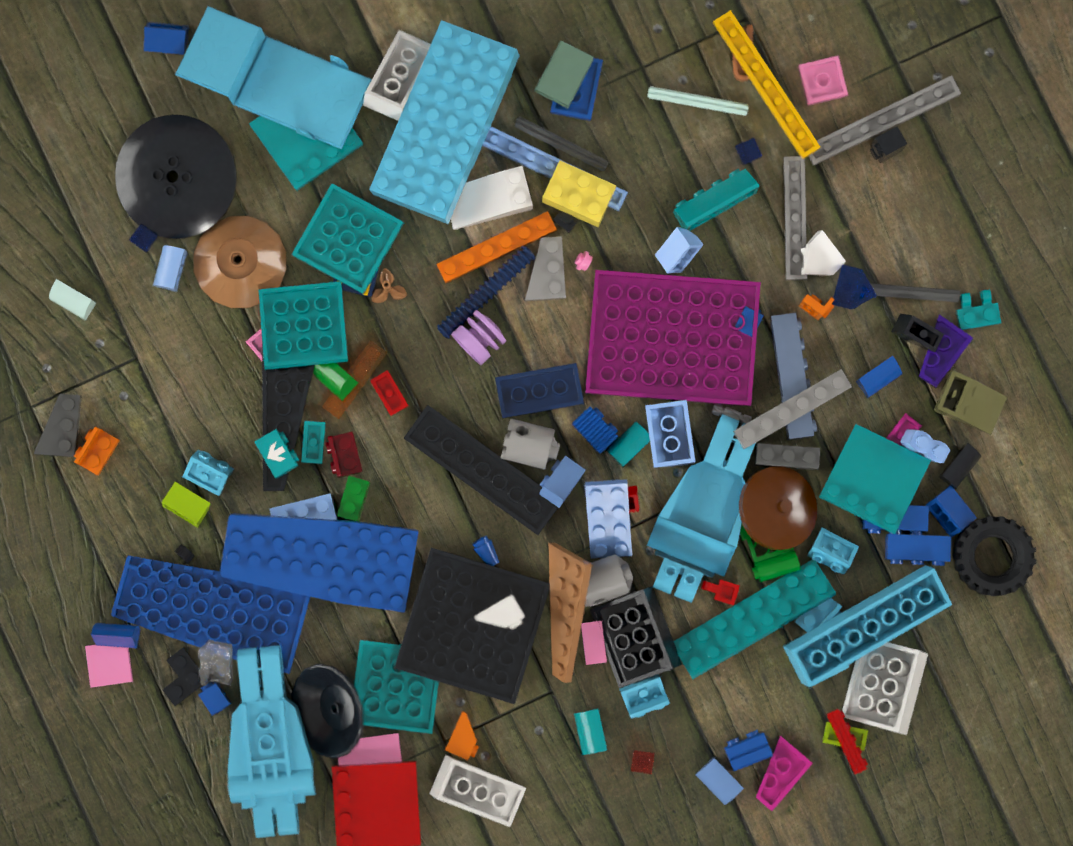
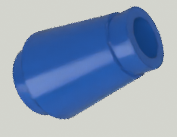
M487 535L472 543L474 546L473 550L485 564L494 566L500 562L492 540L488 539Z

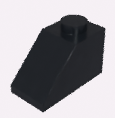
M901 313L891 331L902 339L931 352H936L944 336L943 333L917 317Z

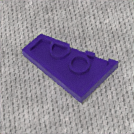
M940 314L935 329L943 333L944 336L936 352L927 350L919 375L921 379L934 388L939 386L973 340V337Z

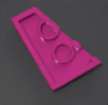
M780 736L756 798L773 811L813 763Z

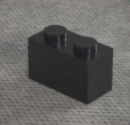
M898 126L876 137L871 144L872 149H870V152L875 160L878 159L882 163L901 153L906 147L907 142Z

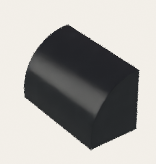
M969 443L964 444L939 478L956 490L981 458L980 453Z

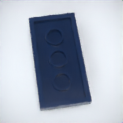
M577 363L495 377L502 419L584 404Z

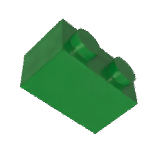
M352 476L348 477L337 513L338 517L351 521L360 520L370 487L369 481Z

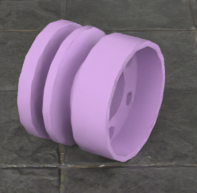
M476 310L473 315L478 322L476 323L468 317L467 321L471 328L468 330L460 325L451 335L479 365H482L491 357L486 348L490 346L497 351L499 347L494 340L496 339L503 345L506 339L503 337L498 326L489 317Z

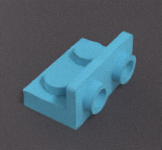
M197 450L191 456L182 477L220 496L234 468L230 467L225 461H219L211 457L205 451Z
M821 528L807 556L817 563L830 567L834 572L845 574L851 566L859 546Z
M830 598L801 615L794 622L808 633L841 614L840 609L842 606Z

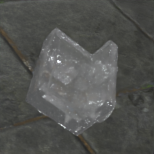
M209 640L200 648L198 653L201 685L206 686L210 681L230 685L233 682L232 644Z

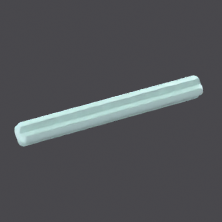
M652 86L648 90V98L744 116L748 113L749 105L745 103Z

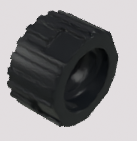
M183 544L174 551L186 563H189L194 557V554Z

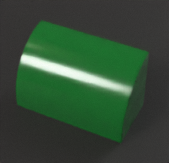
M337 363L314 366V376L341 401L358 384Z

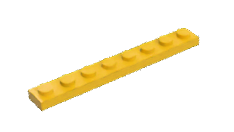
M730 10L714 20V26L801 158L804 159L820 149L817 140L732 11Z

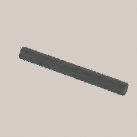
M518 117L515 122L516 128L601 171H605L608 165L607 160L522 117Z
M862 282L858 283L857 293L859 295L959 302L960 291L952 289Z

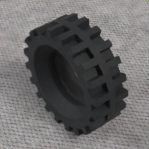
M1002 516L985 517L970 523L958 535L959 538L954 544L955 553L953 554V559H955L956 565L954 568L960 575L959 579L965 582L969 589L981 595L1002 596L1017 591L1018 588L1027 583L1026 581L1029 576H1032V569L1037 561L1034 559L1036 547H1033L1032 537L1028 536L1025 532L1026 529L1023 526H1019L1015 520H1009ZM989 537H998L1004 540L1010 546L1013 553L1010 568L998 576H990L983 573L977 567L975 561V550L978 544Z

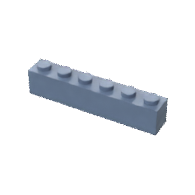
M796 313L770 317L782 403L811 387L810 380L806 379L805 371L808 370L807 359L802 356V350H805L804 339L799 336V330H802L800 317L797 318ZM814 409L785 425L787 441L814 436V432H817L816 421L812 420L811 412Z

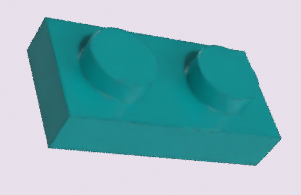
M304 421L302 463L323 464L325 422Z

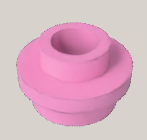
M589 252L579 253L575 260L577 270H587L593 258L589 255Z

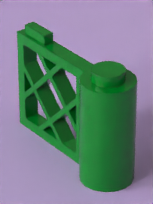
M741 524L740 536L742 541H747L755 565L752 568L755 580L759 579L760 582H764L801 570L794 548L775 550L769 553L771 549H768L765 555L757 557L754 550L757 542L754 545L752 544V538L746 532L743 524Z

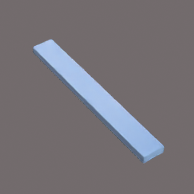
M490 127L482 145L550 179L560 160L493 127ZM616 187L608 207L619 211L628 192Z

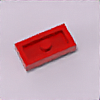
M388 370L370 380L390 416L409 407Z

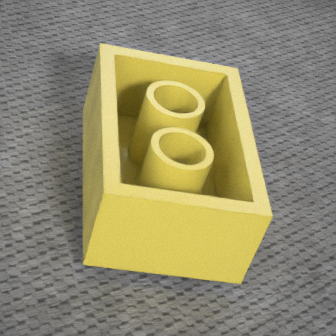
M559 160L542 197V202L599 227L615 193L616 185Z

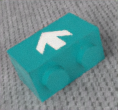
M277 429L255 441L257 448L275 478H279L299 466L297 464L299 460L297 454L293 449L290 451L286 445L289 442L283 431L279 433Z

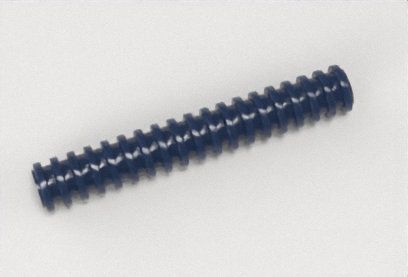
M523 245L521 247L522 250H517V254H513L512 259H508L507 263H503V267H499L498 272H494L492 277L489 276V280H485L483 286L480 285L478 290L475 289V293H471L469 299L466 298L464 303L461 302V306L456 307L455 312L452 311L450 316H446L447 319L445 321H441V325H437V329L446 339H450V335L460 325L464 326V322L467 321L468 317H474L473 313L479 308H483V304H488V300H492V296L498 294L497 291H502V287H506L507 282L512 281L511 278H516V274H520L521 269L526 268L525 265H530V261L535 260V255L527 246Z

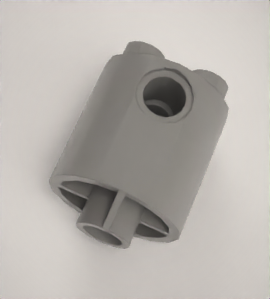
M510 419L509 431L505 436L503 444L505 447H503L501 459L545 470L549 461L557 459L560 443H557L554 438L555 429Z
M616 554L591 562L592 568L585 607H592L629 594L633 576L627 562Z

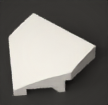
M823 230L817 231L806 244V248L801 249L804 255V268H801V275L831 276L846 262Z

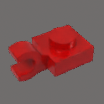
M719 579L718 585L707 581L702 582L701 589L715 593L714 600L734 606L740 585Z

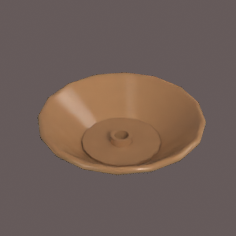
M230 216L219 221L200 237L194 251V274L200 288L214 302L230 308H250L260 304L259 289L280 287L286 272V250L279 235L266 222L250 216ZM240 256L242 258L241 262L235 263V258Z

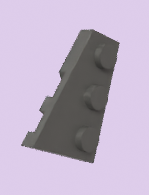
M59 394L34 451L35 455L74 457L78 443L81 395Z

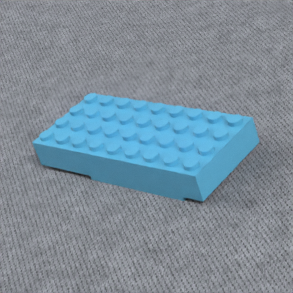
M441 20L369 189L371 193L377 197L449 224L512 77V72L519 58L517 49Z

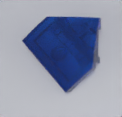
M842 264L833 297L835 299L832 302L833 305L852 310L877 296L863 269Z

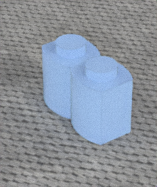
M906 429L900 441L903 447L917 452L919 455L930 459L931 462L944 463L950 452L949 447L945 443L933 440L929 434L920 430Z

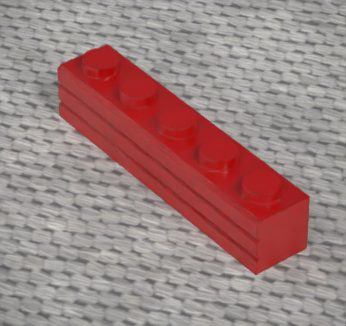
M837 708L826 713L853 773L858 774L866 770L868 763L861 756V748L856 746L855 741L857 740L854 734H851L849 731L851 727L848 722H845L843 711Z

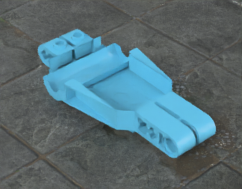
M724 414L719 419L703 461L688 468L659 514L647 546L656 549L654 555L663 558L653 588L670 594L678 575H681L674 596L690 603L694 599L703 575L713 578L714 573L725 576L738 544L742 524L739 514L740 494L745 485L742 476L756 443L743 449L738 439L733 438V431L737 429L739 420ZM732 442L734 443V446L732 448L728 461H726L724 459Z
M275 645L260 648L261 667L257 647L238 649L237 660L242 703L232 714L228 762L231 803H241L242 809H253L256 838L276 836L275 815L277 816L279 836L299 834L297 803H305L306 796L316 795L313 780L314 760L299 708L286 697L281 646ZM261 670H262V678H263V688H264V690L262 689Z

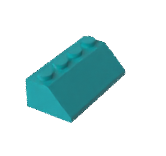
M746 168L742 171L736 169L729 174L730 178L724 181L719 179L712 183V188L707 191L702 189L693 194V199L689 201L684 199L677 203L673 214L682 228L691 231L756 194L759 189L758 182Z

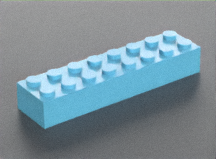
M925 565L783 647L801 683L811 687L951 606L952 603L935 569Z

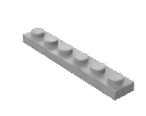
M801 156L784 157L786 280H807V275H801V268H804V255L801 249L806 248L805 158L802 159Z
M841 369L733 432L742 448L745 449L850 389L852 386Z

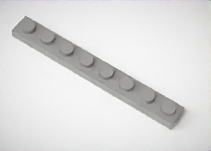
M949 76L817 140L820 149L808 157L814 166L959 96L961 92L953 77Z

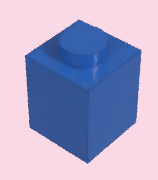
M745 306L741 314L745 319V325L738 331L752 337L754 310ZM761 310L758 311L757 328L764 316L760 314ZM741 317L738 319L735 328L742 326L743 320Z
M210 682L201 688L203 692L199 694V697L212 716L232 704L219 683L213 684Z

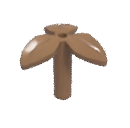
M384 268L379 276V282L383 288L376 289L372 294L371 300L375 303H382L387 300L388 293L391 294L393 299L400 300L407 296V292L400 285L391 286L394 281L393 274Z

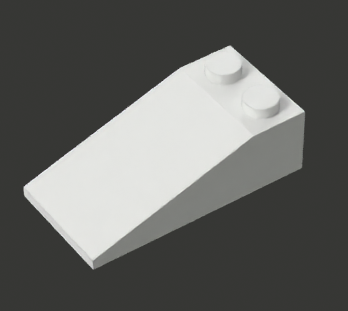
M399 30L365 92L363 105L399 121L431 44Z
M523 166L500 171L467 182L451 217L453 230L533 210Z
M445 755L429 794L436 799L511 827L526 788Z

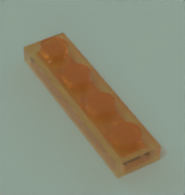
M370 340L347 372L358 384L343 401L332 393L322 408L340 419L388 353Z

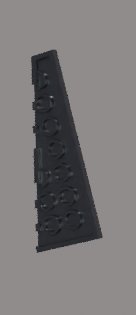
M262 344L263 436L275 429L279 433L283 431L289 441L286 443L289 450H295L315 365L265 370ZM263 458V491H285L289 472L279 478H275Z

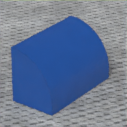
M148 22L144 27V51L185 55L189 26Z
M891 356L859 378L856 383L865 396L869 398L901 376L902 371L895 358Z
M951 485L926 504V506H929L933 516L951 537L961 532L977 518Z
M95 623L91 636L97 646L137 648L141 629L135 625Z

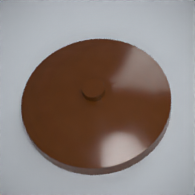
M774 466L756 472L747 480L740 494L739 514L746 532L755 542L768 549L785 550L800 545L811 534L817 519V502L810 484L802 475L787 467Z

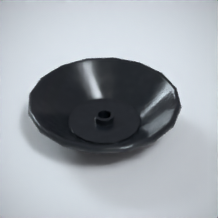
M316 664L305 668L295 680L291 701L299 708L309 746L319 755L336 759L348 755L358 745L364 728L363 707L358 692L349 678L334 666Z

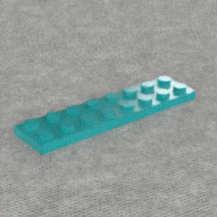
M812 559L800 566L801 570L783 576L675 640L674 644L678 656L692 680L835 596V590L817 562Z

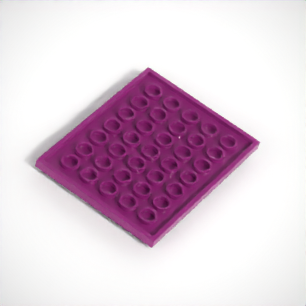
M595 270L585 393L751 406L761 282ZM745 306L754 310L752 337L738 331L745 325V319L741 315ZM741 317L743 320L742 326L735 328L738 319Z

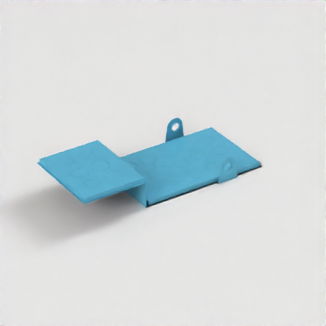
M209 6L175 74L229 97L235 106L294 129L300 135L313 140L318 139L342 149L364 103L365 92L372 81L368 77L348 70L347 64L336 56L330 55L331 60L328 62L265 36L261 27Z

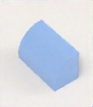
M676 227L655 256L667 273H682L701 249L703 243L691 231Z
M163 246L153 286L177 292L187 256L185 249Z

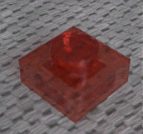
M634 750L631 771L652 774L655 753Z

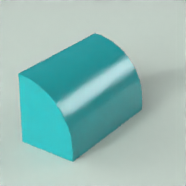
M635 421L606 451L623 468L650 442L649 433Z
M599 709L574 713L582 755L607 751Z

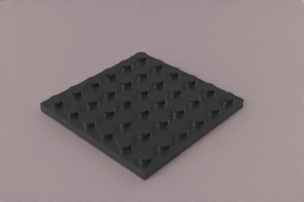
M431 548L394 668L515 704L550 589V583ZM510 595L514 597L525 616L521 619L522 624L513 629H510L509 626L502 628L474 619V616Z

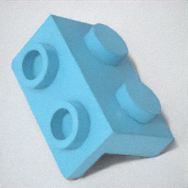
M659 674L620 688L630 718L642 717L647 712L660 710L670 704Z

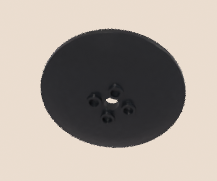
M164 115L142 124L125 141L116 163L115 182L120 202L136 224L154 235L181 239L199 235L209 230L222 219L234 198L237 170L230 147L212 126L190 116ZM173 170L178 173V180L174 183L168 178L169 173Z

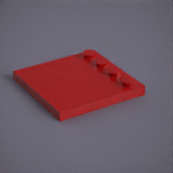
M416 761L332 766L337 846H421Z

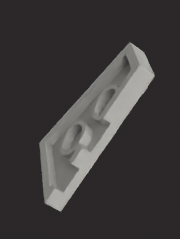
M562 236L541 238L525 301L566 299Z

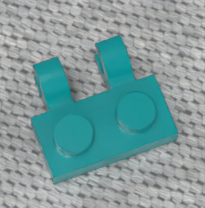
M990 289L980 291L982 306L971 307L970 293L960 295L962 309L956 310L958 326L961 330L1001 324L998 303L992 304Z

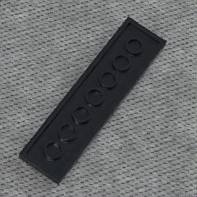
M429 405L426 406L404 436L406 441L536 535L540 534L558 509L556 505L539 494L543 487L507 461L501 459L500 456Z

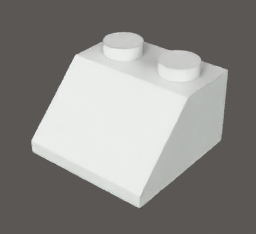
M510 595L474 616V619L502 628L509 626L510 629H513L522 624L521 619L525 616L514 597Z

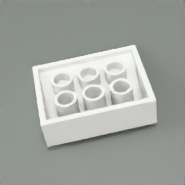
M887 642L857 659L842 710L845 715L844 718L907 735L928 654Z

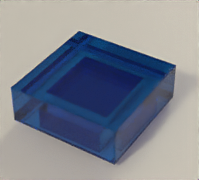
M754 138L735 146L743 165L762 158Z
M140 224L129 241L147 253L159 236Z

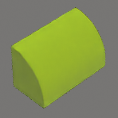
M175 482L163 499L162 506L198 528L208 512L210 503Z

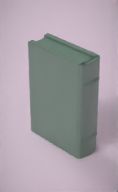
M560 41L541 78L538 79L539 82L534 91L569 108L594 61V57Z

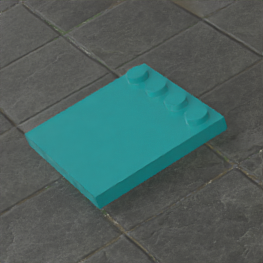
M262 116L249 123L296 191L364 145L353 128H351L342 149L318 139L313 140L296 133V130Z
M331 184L291 255L328 276L341 281V283L365 294L404 222L344 189Z
M341 281L259 289L265 370L348 362Z
M855 424L819 498L895 534L931 460Z
M360 640L354 687L358 692L363 707L364 725L432 734L439 681L395 669L401 645Z

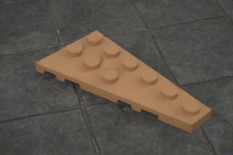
M549 543L552 675L564 683H569L573 675L592 564L557 543Z

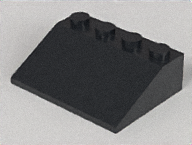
M653 586L590 609L594 622L602 621L605 652L619 688L682 665Z

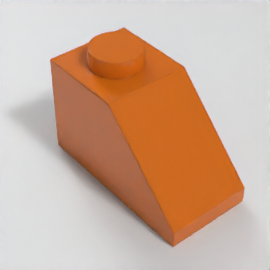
M462 711L445 750L469 760L470 756L475 757L479 746L476 745L477 738L468 714Z

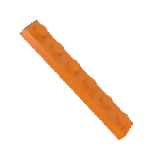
M547 211L436 265L446 284L521 248L523 245L526 246L557 231Z

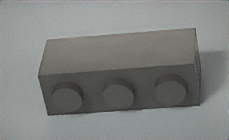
M758 443L755 449L754 466H781L790 469L818 470L820 448Z

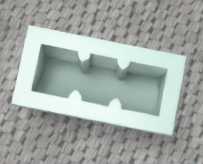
M57 279L49 294L51 301L85 321L96 304L90 298Z

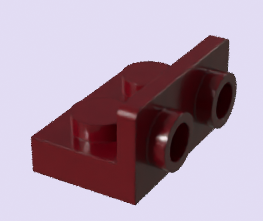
M353 431L336 436H328V442H325L327 453H332L333 462H330L332 473L337 474V477L341 478L363 472Z

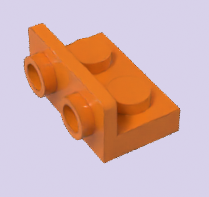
M807 294L799 304V307L816 320H819L821 317L826 318L835 307L832 304L835 299L831 297L823 306L821 304L822 301L817 296Z
M95 426L94 429H90L86 434L85 440L87 441L84 446H80L74 455L76 458L74 462L99 476L120 440Z

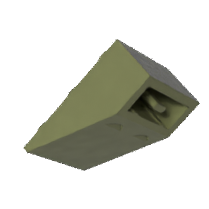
M951 371L948 374L933 411L992 435L1007 397L970 377Z

